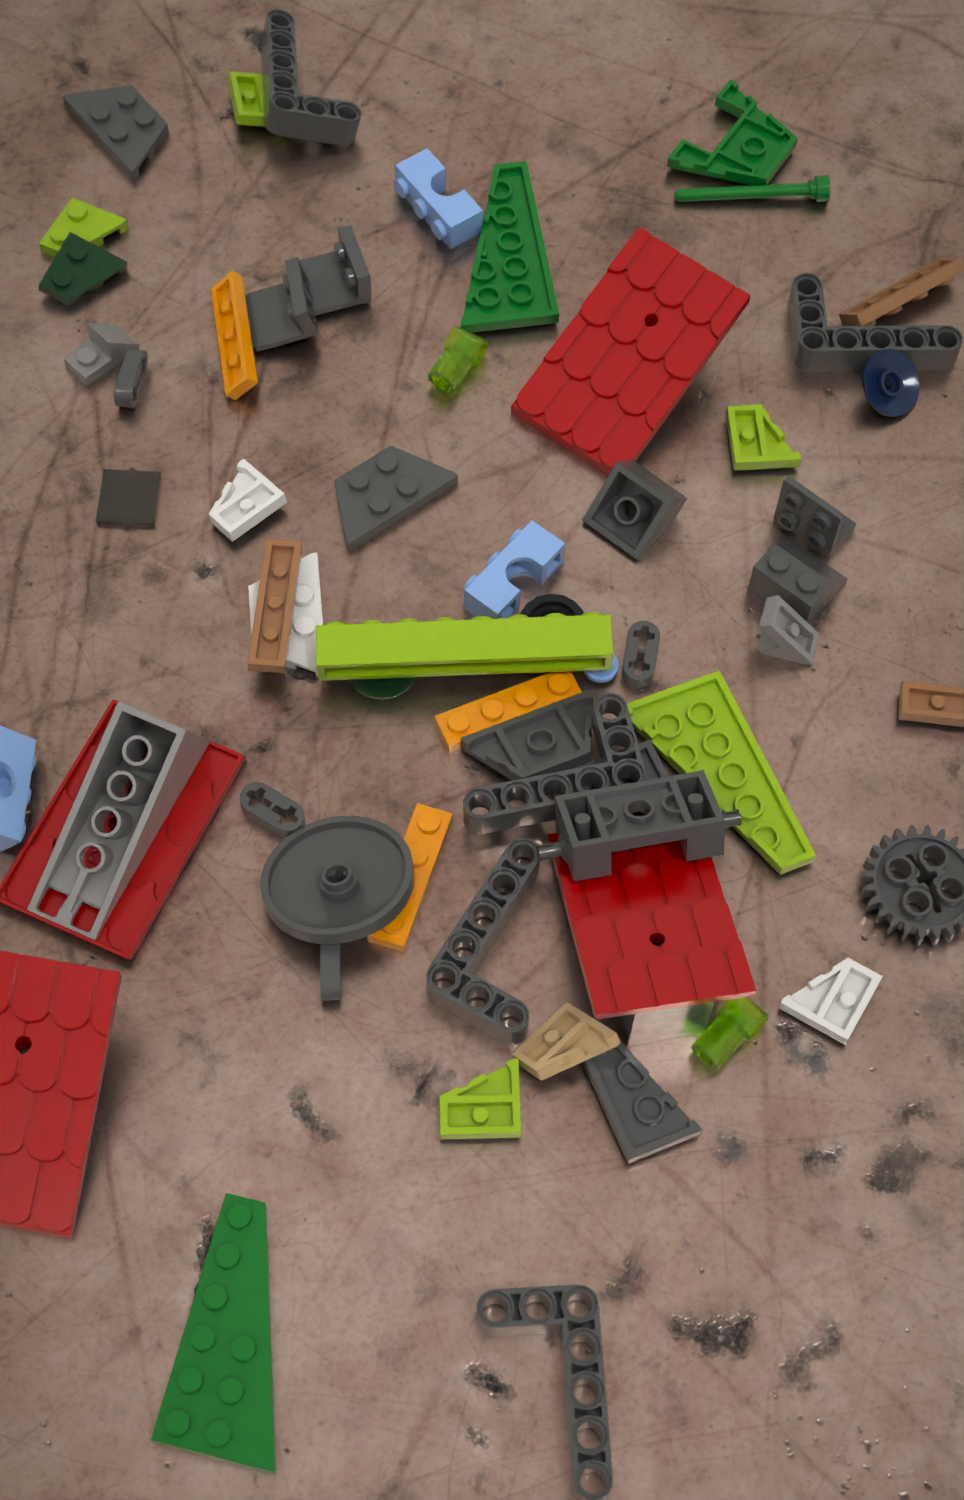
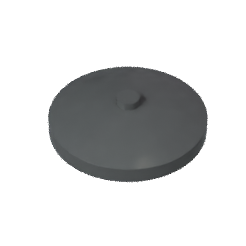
M359 816L330 817L299 828L276 846L268 857L261 874V894L270 918L288 935L315 944L347 943L379 931L400 914L413 892L415 868L407 843L391 827L377 820Z

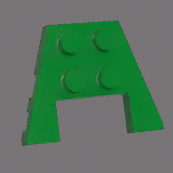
M730 79L716 96L715 106L739 119L712 153L682 139L668 157L667 167L748 185H768L796 148L798 138L772 114L766 115L757 107V101L750 95L747 97L739 91V85Z

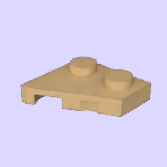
M566 1002L511 1055L514 1059H519L520 1067L542 1081L613 1049L621 1042L615 1031Z

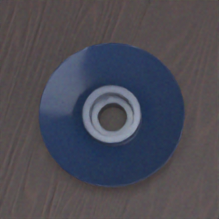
M894 349L878 351L869 358L864 367L862 376L863 390L868 402L878 413L887 417H898L908 413L914 407L919 396L920 381L914 364L904 353Z

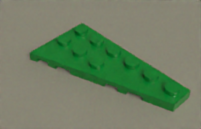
M527 161L495 164L487 207L483 217V226L471 273L470 287L467 292L464 315L461 320L460 334L559 323V310Z
M229 1193L225 1194L151 1441L163 1446L276 1475L267 1209L265 1202Z

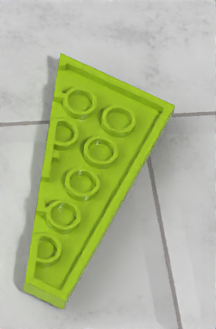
M720 670L627 703L634 729L645 740L650 739L655 750L679 774L704 770L721 812L739 810L742 824L732 827L780 875L815 861L816 854Z

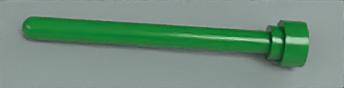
M829 175L815 176L814 179H809L808 183L686 188L676 190L674 197L678 202L808 196L809 199H814L815 202H829L830 178Z

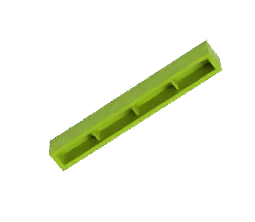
M593 611L577 616L550 613L545 617H528L523 614H516L508 618L492 619L489 616H476L471 620H455L450 617H441L435 621H418L407 618L392 623L367 620L361 624H345L339 621H332L325 625H316V668L319 681L612 670L613 663L611 614L602 615L599 612Z

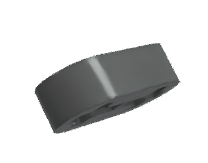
M130 348L126 351L115 385L114 403L116 406L135 408L147 372V351Z
M648 621L634 623L629 628L622 679L629 687L635 689L647 687L652 682L655 673L660 631L657 626ZM640 635H647L646 648H638ZM636 660L643 661L641 675L634 674Z
M253 782L242 789L240 804L244 815L275 835L285 839L294 831L305 826V815L302 807L270 786L261 782ZM260 796H263L264 804L267 807L259 803L254 807L251 806V797L258 799ZM291 814L294 815L295 824L288 822L285 826L282 825L280 815L286 818L290 817Z
M341 943L320 944L321 1001L341 1000Z

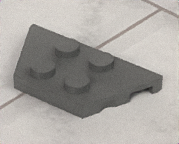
M132 85L71 93L63 96L66 108L132 180L139 175V167L145 159L150 160L156 146L162 143L169 133L167 122Z
M389 446L335 479L336 495L339 502L347 549L349 551L353 550L458 484V475L453 471L408 452Z
M589 689L461 738L462 748L468 754L512 781L569 770L591 762L593 693Z

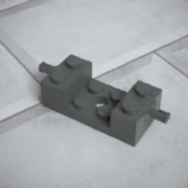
M702 770L555 796L558 842L536 845L539 861L562 857L569 866L573 881H580L611 875V852L678 840L686 861L724 855L725 828L740 826L742 819L738 809L721 812L705 772ZM642 812L644 816H634L632 813Z

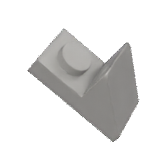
M87 323L90 340L64 358L66 367L86 386H89L121 363L128 348L139 350V345L117 325Z
M779 595L767 597L759 624L762 635L758 651L804 665L812 664L820 634Z

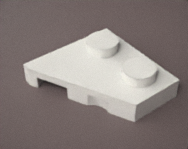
M846 958L833 966L832 970L828 973L821 974L809 981L807 986L793 995L785 996L778 1008L846 1045L883 976L850 958Z

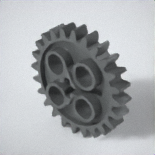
M910 825L905 836L897 828L892 835V839L884 835L879 843L880 847L873 845L869 853L871 857H866L863 868L867 871H863L860 882L867 885L863 887L861 896L871 897L866 910L878 909L879 913L875 922L880 923L887 920L890 923L887 928L888 934L892 933L896 928L900 929L901 941H905L909 934H914L917 945L921 944L924 936H928L931 943L936 945L940 939V934L948 942L953 939L955 931L961 935L964 934V848L959 850L956 847L959 841L958 836L952 838L949 842L944 840V829H941L937 836L931 835L929 825L925 826L922 834H918L914 825ZM924 858L934 859L939 866L927 864ZM890 871H899L904 875L905 879L893 877ZM941 890L951 891L956 896V899L945 897ZM907 903L919 905L923 912L912 911L907 906Z

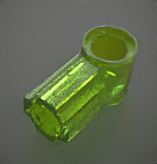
M458 326L454 327L447 337L444 352L428 373V380L435 386V389L445 394L447 392H454L470 367L476 368L481 363L487 350L488 340Z
M748 997L727 1000L719 1010L716 1020L693 1043L691 1049L707 1067L718 1070L744 1041L749 1042L768 1020L769 1015Z

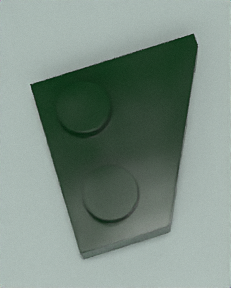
M70 232L39 284V291L70 306L81 299L84 293L94 291L102 286L103 281L114 274L119 273L120 275L125 272L127 261Z

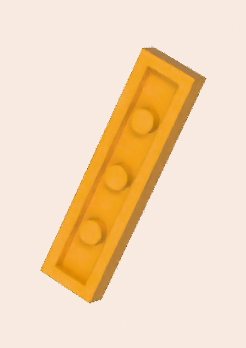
M231 271L211 288L225 396L237 400L258 384L243 278L242 275Z
M571 671L549 672L435 715L434 723L448 752H452L462 748L461 738L574 696L582 691Z
M420 803L416 804L404 836L415 868V885L412 895L405 908L392 922L379 931L367 936L369 942L405 952L450 829L453 813Z

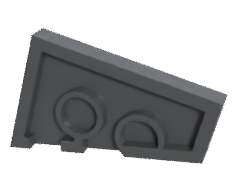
M622 1042L617 1047L582 1062L628 1164L702 1134L703 1129L694 1119L691 1120L677 1106L678 1102L668 1092L665 1093L650 1077L649 1071Z

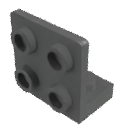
M351 225L338 228L339 243L334 244V252L299 260L310 280L315 315L372 301L371 276Z
M298 257L285 260L287 275L282 276L283 283L245 295L252 345L256 352L319 334L310 280Z
M787 476L783 481L774 519L785 530L792 531L805 540L813 550L820 551L827 557H830L854 532L856 523L790 476Z

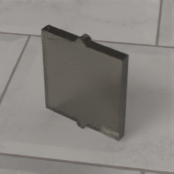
M133 467L129 470L103 469L96 517L97 524L122 525L123 528H128L129 526L155 527L161 472L136 471Z

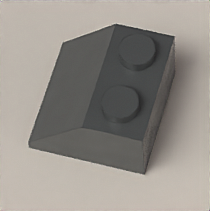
M634 460L617 461L582 521L638 560L670 528L686 502L687 497Z
M790 539L775 543L753 566L748 589L765 601L767 597L779 595L805 621L810 623L847 582V578Z

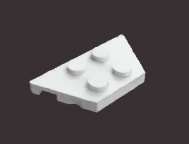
M311 553L301 558L286 667L296 670L298 666L315 672L316 677H318L316 668V625H323L318 554ZM260 580L248 586L251 636Z

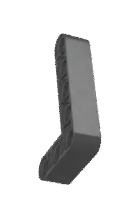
M281 9L270 10L267 13L261 39L264 124L266 129L278 136L342 146L351 145L355 141L362 115L361 109L351 102L298 93L294 18L287 11Z
M811 273L799 274L793 280L788 301L793 358L795 364L804 371H864L869 358L876 352L884 349H894L904 353L912 361L916 370H947L956 363L963 343L962 333L957 328L948 325L827 326L821 280Z
M605 693L600 695L594 703L592 728L602 763L474 788L463 799V822L465 827L475 834H486L556 820L555 800L546 797L549 793L564 795L585 791L583 787L588 785L595 786L598 789L622 785L619 780L624 778L632 779L635 782L644 781L646 779V770L624 698L615 693ZM611 713L617 716V718L607 719L602 715ZM622 746L626 751L617 752L612 750L611 747ZM513 800H521L525 803V805L522 807H513L509 804V802ZM477 807H483L488 812L483 815H477L472 810Z
M518 838L508 845L426 973L427 996L433 1004L506 1045H516L526 1038L529 1027V1010L522 1001L474 974L538 875L540 866L536 845L538 844L529 838ZM518 857H526L532 862L527 865H520L514 860ZM505 886L513 892L508 895H500L494 890ZM479 917H488L493 923L488 926H480L475 920ZM466 947L474 953L468 957H460L454 952L458 948ZM446 978L454 984L447 989H441L436 987L434 982L438 979ZM474 997H480L487 1004L482 1008H473L467 1002ZM513 1016L519 1019L521 1024L515 1028H509L503 1025L501 1021L505 1017Z
M585 1285L505 1288L486 1291L479 1298L476 1308L477 1325L485 1334L490 1336L560 1333L572 1492L577 1500H606L612 1488L613 1473L597 1295L591 1288ZM572 1300H582L589 1306L590 1313L584 1317H575L569 1312L567 1305ZM532 1302H540L546 1306L548 1315L543 1319H533L528 1316L525 1308ZM491 1304H498L505 1309L507 1315L501 1321L493 1322L485 1317L483 1311ZM576 1342H585L592 1348L593 1356L587 1360H579L573 1356L570 1347ZM579 1385H589L595 1390L597 1399L593 1403L582 1404L575 1398L573 1390ZM584 1428L593 1429L599 1435L600 1444L596 1448H585L578 1442L577 1433ZM589 1472L596 1473L603 1480V1490L597 1494L587 1493L581 1487V1476Z

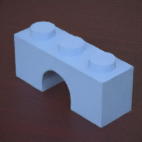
M428 148L395 165L396 180H394V187L398 195L409 201L415 214L430 225L433 234L438 240H443L450 249H453L481 233L483 210L465 190L451 196L440 195V193L446 191V168Z
M533 520L523 530L521 528L517 529L509 539L508 545L501 552L497 551L489 558L486 568L478 576L473 575L466 582L463 588L464 609L475 617L489 616L492 619H498L514 615L520 606L521 590L511 584L509 580L516 576H527L542 585L564 562L565 543Z
M1 725L0 852L20 843L25 835V813L31 798L30 780L37 760L35 755L36 739Z

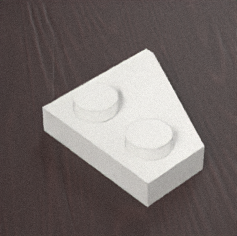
M245 459L239 461L237 465L238 473L233 482L226 483L222 490L221 498L215 502L209 512L211 523L232 542L287 503L285 493Z

